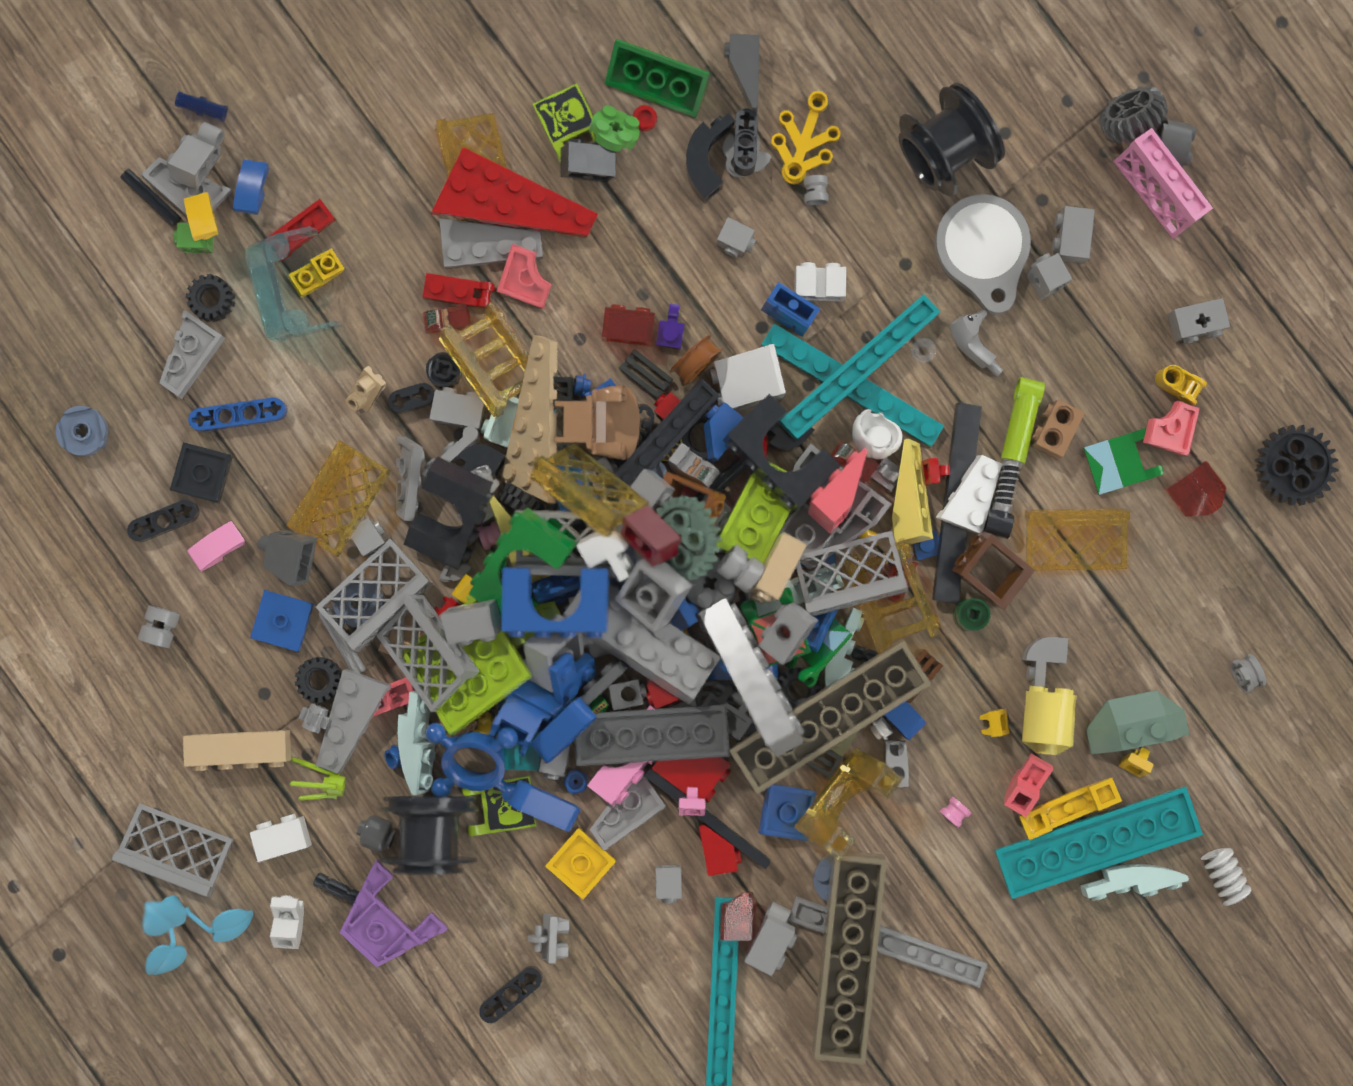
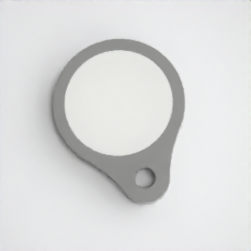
M985 194L966 197L955 203L940 221L934 243L936 257L945 274L972 295L983 310L985 309L991 315H1001L1007 312L1014 304L1018 280L1030 252V231L1021 212L1010 202L997 196ZM998 290L1003 293V301L1001 303H996L992 300V291Z

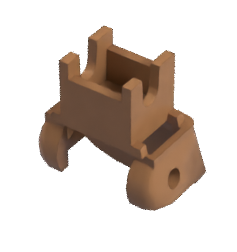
M618 385L592 390V395L587 396V401H555L556 407L564 408V437H555L556 443H586V448L592 449V454L622 460H627L636 450L640 433V413L637 398L628 387Z

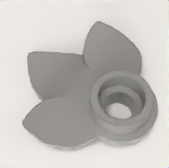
M729 134L723 143V153L727 158L726 170L733 177H743L738 175L733 169L734 136ZM758 135L757 161L754 172L763 170L771 158L770 154L759 152ZM742 138L739 143L743 146H750L752 141L748 138ZM743 155V158H742L743 166H747V165H748V164H747V155Z

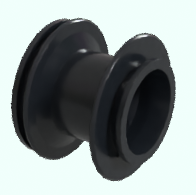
M958 82L953 83L949 87H943L940 90L939 102L942 111L922 124L909 114H903L899 121L901 131L898 136L899 144L908 164L929 189L933 191L939 190L947 196H954L957 192V181L954 172L972 160L986 169H994L997 162H1000L1005 156L1004 142L992 116L980 99L969 88Z
M383 797V801H388V807H381L380 810L392 812L399 816V856L379 859L380 863L398 864L397 868H393V873L410 875L463 873V868H459L458 864L477 862L475 857L458 856L459 816L467 812L478 811L477 807H471V801H476V797Z

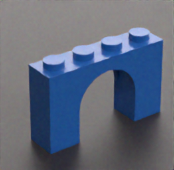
M503 568L502 631L508 632V637H524V632H534V637H550V632H560V637H576V632H587L586 637L602 638V633H608V569H581V598L577 609L566 619L549 621L540 616L533 606L531 598L532 570L529 568Z

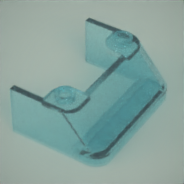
M311 226L271 235L251 244L246 249L245 258L265 335L270 340L284 341L341 327V323L338 321L310 326L308 317L303 311L297 309L286 311L274 262L287 257L290 251L289 241L318 235L317 229Z

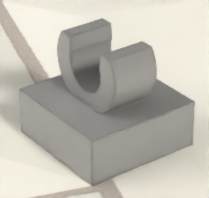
M885 458L870 478L891 492L898 482L900 467L888 458Z

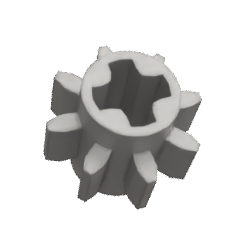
M311 703L309 708L303 707L298 719L304 720L301 727L315 733H319L321 728L326 730L330 720L329 716H327L329 709L315 703Z

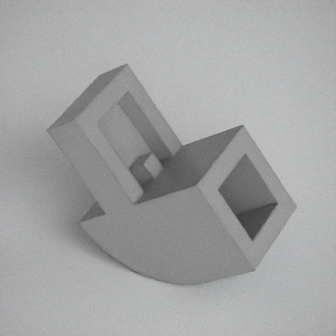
M1038 638L1025 648L1022 660L1031 661V666L1027 667L1026 673L1030 686L1045 687L1046 662L1067 664L1068 638Z

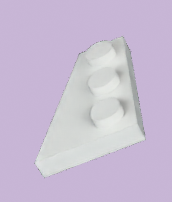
M983 455L976 456L962 477L961 484L955 492H952L948 498V504L944 510L938 513L936 518L974 534L981 533L985 526L1002 463Z

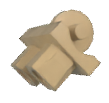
M367 366L360 374L345 403L354 412L361 408L365 412L369 411L378 396L384 391L386 382L382 379L381 375L373 374L372 369Z

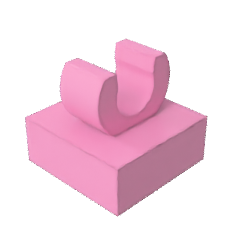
M687 787V798H679V815L704 816L705 799H697L698 788Z

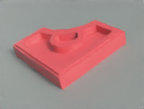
M512 244L497 292L543 309L545 308L552 284L544 280L538 272L536 266L537 252Z
M1181 401L1174 402L1171 411L1165 417L1148 420L1143 443L1181 456H1189L1200 408Z

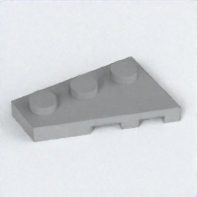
M158 158L141 174L143 179L186 217L184 198L208 192L214 211L232 194L230 188L217 185L207 178L203 180L197 190L171 179L167 161L162 158Z
M186 310L183 311L181 317L183 321L180 330L176 332L174 338L176 342L172 354L168 356L159 382L181 399L225 340V337Z
M397 436V445H401V457L396 458V468L399 469L401 480H398L396 484V515L404 521H414V514L418 511L417 490L421 487L420 466L424 462L425 455L423 447L408 437Z
M645 776L636 785L634 783L631 784L627 790L629 794L622 804L619 805L617 803L614 807L609 804L591 827L590 831L604 851L667 807Z

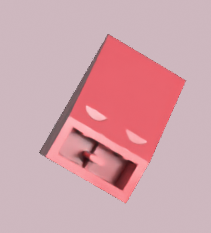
M866 448L860 453L855 451L846 460L847 464L843 470L837 469L830 476L826 488L819 487L811 496L812 500L809 502L808 514L829 534L849 514L866 458Z

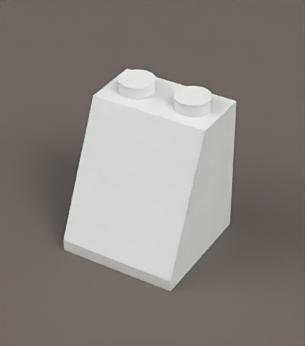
M774 344L715 361L714 369L710 370L713 384L718 383L720 391L718 393L720 396L717 398L718 407L726 402L735 411L757 406L768 394L776 401H781L786 393Z

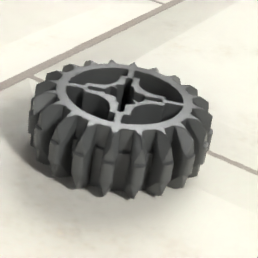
M1139 86L1135 90L1131 88L1126 93L1122 92V95L1114 97L1113 101L1108 102L1106 108L1101 110L1102 114L1099 116L1101 129L1111 142L1121 143L1124 141L1128 143L1130 140H1135L1151 128L1154 130L1155 127L1161 126V122L1166 119V114L1168 113L1166 99L1161 94V91H1158L1156 87L1151 88L1150 86L1144 88Z

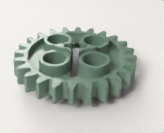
M688 496L671 498L670 501L663 502V507L657 508L656 511L662 520L681 537L677 555L665 561V563L685 580L698 579L699 576L707 575L706 570L713 569L711 562L718 561L714 553L721 551V548L716 546V542L722 541V538L716 536V533L721 530V527H714L717 517H709L712 509H704V502L697 503V498H688Z

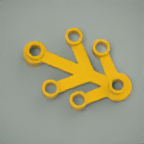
M821 91L811 93L808 98V108L810 111L802 135H800L793 121L794 115L792 112L785 110L779 115V124L786 128L796 148L794 158L785 145L786 138L783 134L777 133L773 135L771 146L773 149L778 150L784 162L782 177L789 184H799L804 180L807 171L819 165H829L833 154L828 149H822L817 156L806 161L803 160L806 152L827 142L835 143L840 138L841 133L836 126H830L826 132L811 138L818 115L826 109L828 104L826 94ZM818 100L822 103V105L820 107H815L813 105V102ZM787 115L791 118V120L789 122H784L782 120V117ZM830 131H835L837 133V137L831 138L828 135V133ZM776 138L782 139L783 144L776 145L774 143V140ZM827 154L830 159L823 161L820 156ZM796 169L799 174L792 176L789 171Z

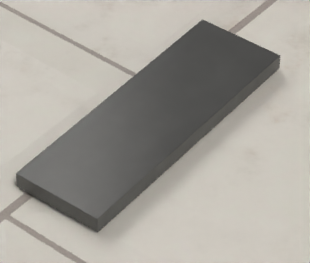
M727 705L594 713L597 716L596 720L575 739L576 766L730 756Z

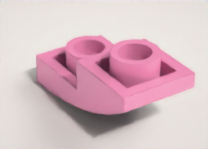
M230 521L201 539L187 550V553L199 571L202 572L222 561L224 555L243 546L245 540L233 522Z

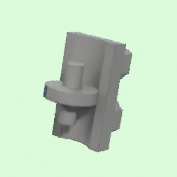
M543 913V925H535V934L527 936V941L535 942L534 951H542L541 959L546 960L547 963H556V959L568 957V943L557 942V933L569 932V920L557 917L551 913Z

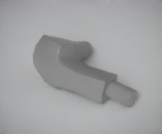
M984 309L975 314L964 315L955 319L949 325L952 338L959 349L979 367H987L995 377L1001 374L1003 369L994 360L997 356L985 348L978 337L979 327L983 319L988 315V312Z

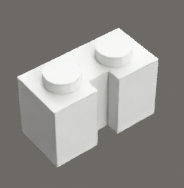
M801 263V266H796L794 292L808 301H844L846 297V267H840L839 263H827L825 268H816L815 263Z
M295 814L281 817L282 823L272 825L271 821L256 825L257 830L250 832L257 861H264L311 846L312 843L304 816L296 818Z

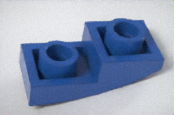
M243 160L235 190L234 211L258 215L265 196L263 186L269 172L268 163Z

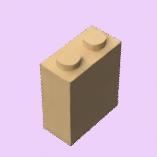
M785 532L778 535L764 562L765 569L762 575L748 591L752 594L750 598L761 604L778 600L806 544Z

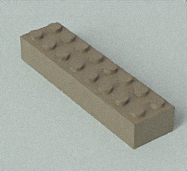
M900 640L792 708L793 711L789 712V714L793 713L805 732L801 734L804 743L777 757L767 746L760 730H757L730 747L729 751L756 794L932 684L906 643Z
M833 849L812 1042V1053L815 1060L866 1064L887 859L883 854Z

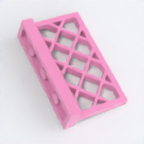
M1152 128L1135 139L1113 161L1172 239L1213 209ZM1124 159L1131 161L1132 168L1127 165ZM1139 165L1144 166L1145 173L1140 172ZM1141 180L1146 181L1147 188L1143 186ZM1154 184L1160 187V193L1155 191ZM1156 199L1161 201L1162 208L1156 203ZM1169 204L1175 206V212L1170 211ZM1171 219L1176 221L1177 229L1172 224Z

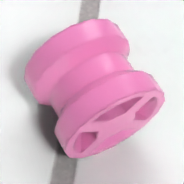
M496 521L491 522L486 527L482 525L477 527V530L480 531L479 537L484 550H488L492 545H495L501 536Z
M953 796L949 800V805L939 811L957 828L962 825V820L965 817H969L972 814Z

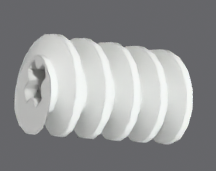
M1231 848L1216 849L1201 857V860H1210L1205 865V869H1214V872L1209 877L1219 879L1213 886L1215 888L1223 887L1218 896H1227L1228 898L1222 903L1223 906L1235 904L1251 892V887L1245 885L1247 882L1246 877L1240 876L1242 868L1236 866L1238 864L1237 858L1231 857L1234 853Z

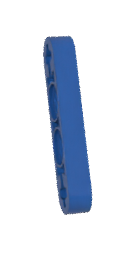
M272 397L194 409L190 413L188 421L193 429L200 432L269 423L285 418L287 406L282 400ZM274 403L281 407V410H278L275 416L272 412H263L260 405L263 404L264 409L273 408ZM254 406L257 410V415L254 419L247 420L244 416V411L247 407ZM223 410H230L232 413V419L228 423H222L219 419V415ZM199 414L206 418L213 417L216 425H213V421L208 420L204 421L203 426L195 422V419H199Z

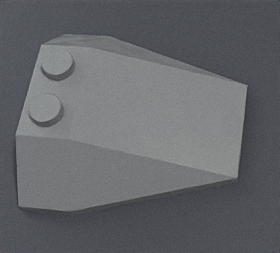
M810 444L796 462L793 472L806 466L820 450ZM827 480L821 486L823 489L826 488V485L828 484L829 480ZM859 480L848 516L831 534L808 514L809 502L812 500L810 497L797 511H790L778 535L785 532L806 544L802 554L847 543L875 526L891 506V503ZM822 555V556H818V557H816V558L819 559V560H821L822 557H823V555ZM812 559L800 561L810 570L819 564Z

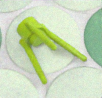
M296 757L291 758L292 762L329 775V777H324L323 783L291 781V786L319 788L323 792H327L299 796V801L327 798L337 799V796L343 797L346 782L345 776H340V773L337 774Z

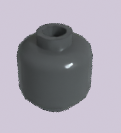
M373 815L366 822L361 821L356 835L360 836V845L362 847L380 853L385 849H390L396 835V830L393 829L391 821Z

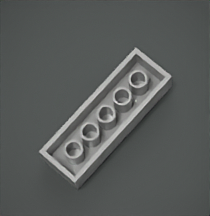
M609 584L608 633H602V638L586 637L587 632H582V635L690 705L721 657L670 623L655 632L651 631L615 600L620 591ZM581 590L565 611L564 618L571 616L580 603Z
M725 598L701 611L699 615L767 746L778 757L804 743L801 734L805 732L794 714H789L793 709L782 691H777L781 689V686L771 670H766L770 666L758 648V643L752 632L748 629L747 622L736 604L730 605Z

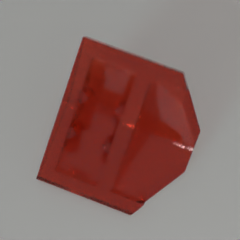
M1206 460L1168 487L1166 491L1185 517L1211 515L1222 507L1226 486Z
M753 892L741 893L730 902L722 904L720 940H753L755 937L757 906Z

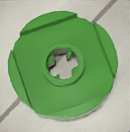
M604 106L601 111L596 112L589 127L590 132L592 133L593 131L596 135L595 141L599 145L615 152H620L622 148H628V150L634 148L640 135L638 119L628 116L612 106Z

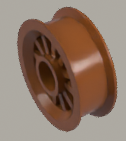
M711 334L697 342L670 369V373L675 371L684 381L683 387L702 374L724 351L723 348L718 349L710 340Z

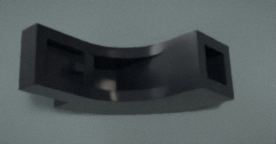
M729 113L724 117H717L710 124L711 128L702 122L694 131L687 147L686 172L688 181L695 194L704 204L723 189V181L711 168L708 154L713 145L734 128L735 120Z

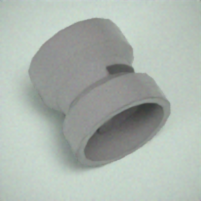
M811 175L804 178V187L807 191L804 195V203L806 205L818 206L829 203V194L826 192V187L828 186L827 176Z

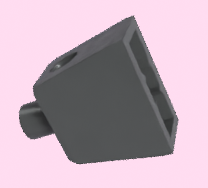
M282 530L270 533L269 536H262L258 540V549L265 552L264 568L290 586L300 585L309 581L317 543L316 537Z

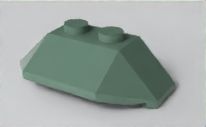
M1157 690L1107 700L1091 724L1085 729L1091 755L1134 749L1172 741L1189 735L1184 709Z

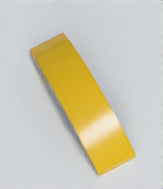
M1111 777L1033 808L1027 817L1020 815L1019 818L1028 840H1031L1069 821L1122 802V799Z

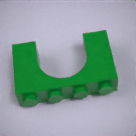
M529 508L521 513L517 511L509 521V525H511L508 533L503 532L496 542V545L499 547L495 553H489L483 562V565L486 567L482 573L477 572L470 582L473 587L468 594L479 602L496 599L501 618L503 568H507V559L511 552L517 550L532 552L558 570L565 564L578 544ZM532 598L533 606L536 608L538 602Z

